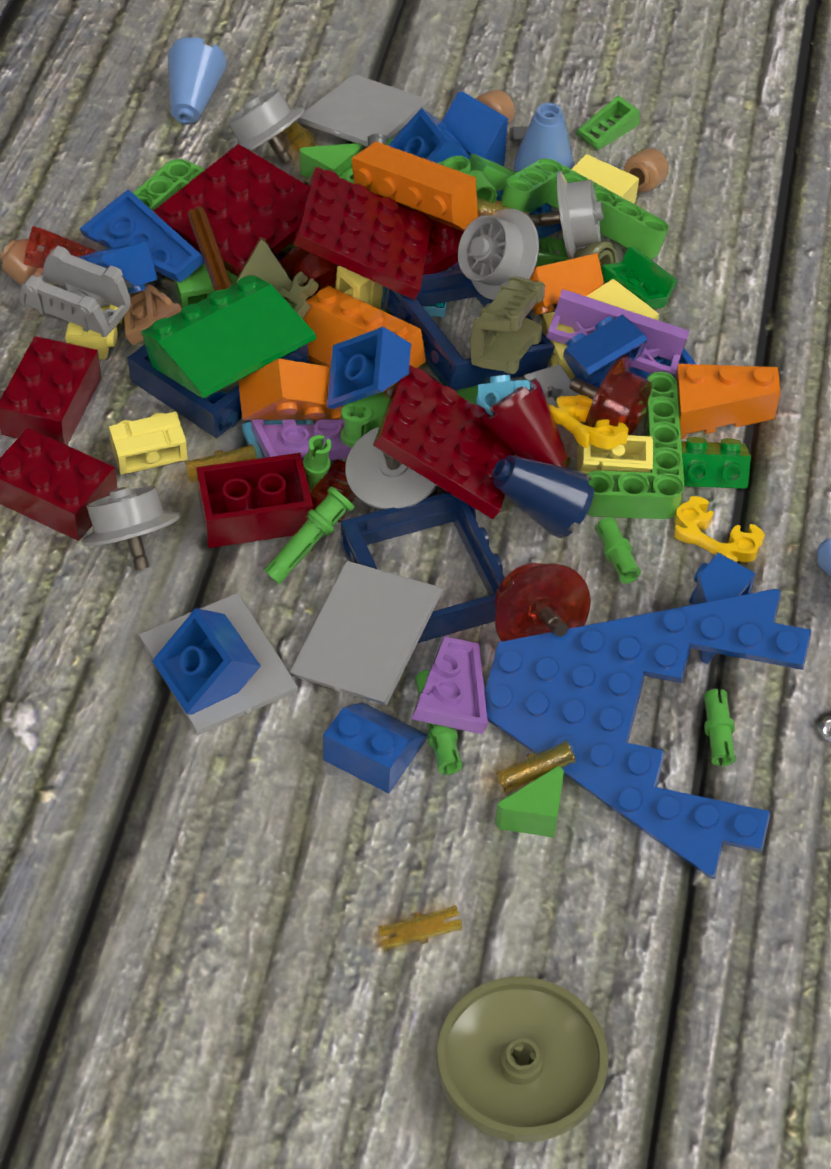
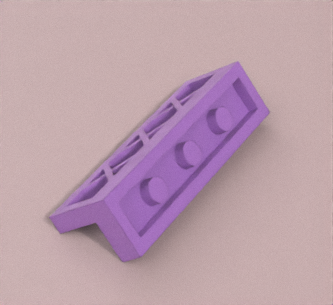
M562 289L547 333V339L566 345L571 338L580 333L587 336L595 331V325L606 317L612 316L615 319L623 314L648 339L642 355L627 365L649 373L662 371L675 376L677 364L687 341L689 330ZM558 323L572 327L575 332L566 333L557 330ZM660 356L672 360L670 367L657 363L654 357Z

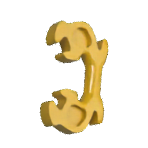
M580 394L577 396H560L556 400V407L549 404L555 423L572 433L575 440L582 447L588 448L589 444L602 449H613L620 444H626L629 429L621 422L618 423L617 427L609 425L610 420L608 419L596 421L595 427L580 423L590 420L593 400Z
M691 496L688 502L683 503L677 508L674 520L676 524L674 537L677 540L697 545L713 555L720 553L736 563L737 561L752 562L757 558L759 547L763 545L765 538L764 532L758 526L750 524L748 533L740 531V525H736L730 532L728 543H721L700 531V529L706 530L709 528L712 522L714 512H707L708 500L698 496Z

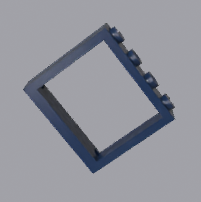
M461 269L423 275L421 289L415 300L387 288L382 305L383 309L388 314L421 329L426 357L425 363L443 386L458 390L477 386L478 384L490 383V377L510 375V379L548 367L555 346L546 338L547 336L543 331L541 341L537 345H531L520 359L519 369L514 374L481 368L473 365L471 358L463 359L422 307L476 297L484 308L488 303L491 304L493 300L482 296L474 287L472 280L467 278ZM527 314L526 318L533 321V319Z
M308 344L279 359L309 363ZM145 345L127 357L131 382L213 437H219L230 427L233 428L242 419L239 385L215 404H212L153 368Z
M449 492L425 498L413 506L404 508L392 507L341 521V546L348 561L375 569L377 567L367 545L450 522L454 523L489 596L433 611L418 643L511 617L512 604L516 600L512 591V581H506L502 573L503 567L497 553L493 554L489 547V537L486 529L479 527L476 521L475 508Z

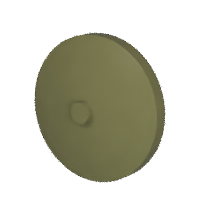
M506 977L478 986L455 1004L446 1017L440 1032L437 1050V1069L447 1099L468 1123L478 1130L499 1139L513 1142H537L555 1138L568 1132L591 1113L605 1085L608 1070V1048L598 1020L583 1001L573 993L555 983L538 978Z

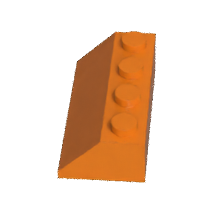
M377 141L352 157L354 184H361L372 193L381 197L391 198L404 208L421 212L431 220L463 232L474 219L478 218L476 177Z
M331 286L321 289L317 294L306 300L311 308L303 320L315 332L317 338L308 343L309 361L317 365L331 367L333 345L385 327L411 343L410 365L418 368L426 362L420 328Z

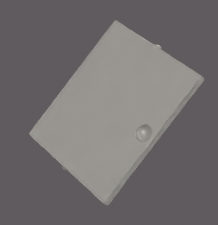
M353 74L307 109L298 118V123L354 143H361V145L368 147V135L382 134L386 135L388 139L391 138L421 108L426 109L430 104V100Z
M346 561L289 673L294 677L332 688L336 692L342 691L387 706L443 592L442 588L399 576L397 573H389Z
M238 593L200 608L225 614L261 667L240 692L195 714H186L175 697L197 736L298 691V686ZM188 612L184 616L139 634V639L152 660L192 612Z

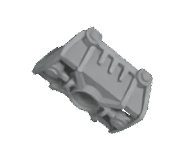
M56 246L46 257L43 275L39 277L31 275L22 284L19 298L21 306H30L38 309L42 315L51 314L82 326L83 331L88 332L92 330L100 333L104 338L117 326L131 307L130 295L123 278V273L119 268L114 266L104 268L72 256L66 248ZM50 281L58 285H61L64 287V289L48 284L47 282ZM106 305H114L116 307H119L117 310H101V307Z

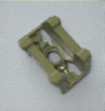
M511 276L508 284L500 287L491 304L488 303L485 308H482L480 311L481 316L478 319H474L470 335L471 361L473 365L504 371L508 374L517 372L520 359L531 345H537L541 341L542 326L526 318V315L536 303H540L544 299V283L523 277Z

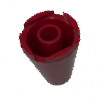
M537 378L529 381L532 386L531 389L528 390L527 387L523 388L521 386L489 408L493 413L491 416L488 417L486 413H482L479 416L482 423L518 457L566 468L564 461L568 458V455Z

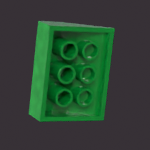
M255 275L242 277L237 281V284L225 290L214 291L209 295V298L197 304L186 305L181 309V312L169 318L156 320L151 327L141 331L152 367L201 398L209 396L317 339L315 332L272 284Z

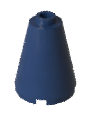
M509 455L504 459H500L492 472L495 487L550 535L558 538L569 536L572 532L567 529L574 522L579 525L581 524L592 503L594 487L590 486L588 481L592 480V478L582 471Z

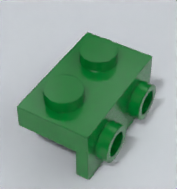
M635 247L627 249L621 262L601 266L604 282L607 283L614 279L652 309L665 307L677 283L676 278Z
M689 437L686 441H681L684 486L744 489L748 487L751 455L745 443L732 438L722 439L721 442H707L704 438Z

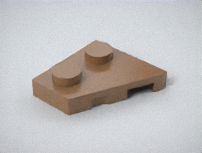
M151 284L147 285L145 290L130 294L131 307L124 315L126 338L132 345L143 341L141 331L151 327L156 320L169 318L181 312L182 307L178 303L174 304L167 295L160 293Z

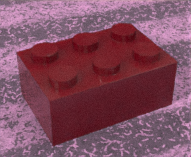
M34 336L0 399L1 435L18 438L28 427L68 445L101 380L98 350Z
M28 427L0 457V504L77 541H80L92 526L87 505L98 499L110 496V491L118 489L115 467Z
M301 452L196 467L198 497L208 548L293 536L308 520L306 518L307 512L313 509Z

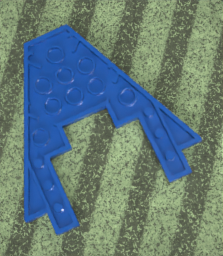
M771 589L570 628L562 637L549 632L498 642L485 689L487 720L552 767L560 766L564 770V775L708 878L715 879L723 844L762 853L770 820V811L657 787L665 755L664 751L628 743L645 676L682 683L690 649L804 670L811 639V630L775 623L781 590Z

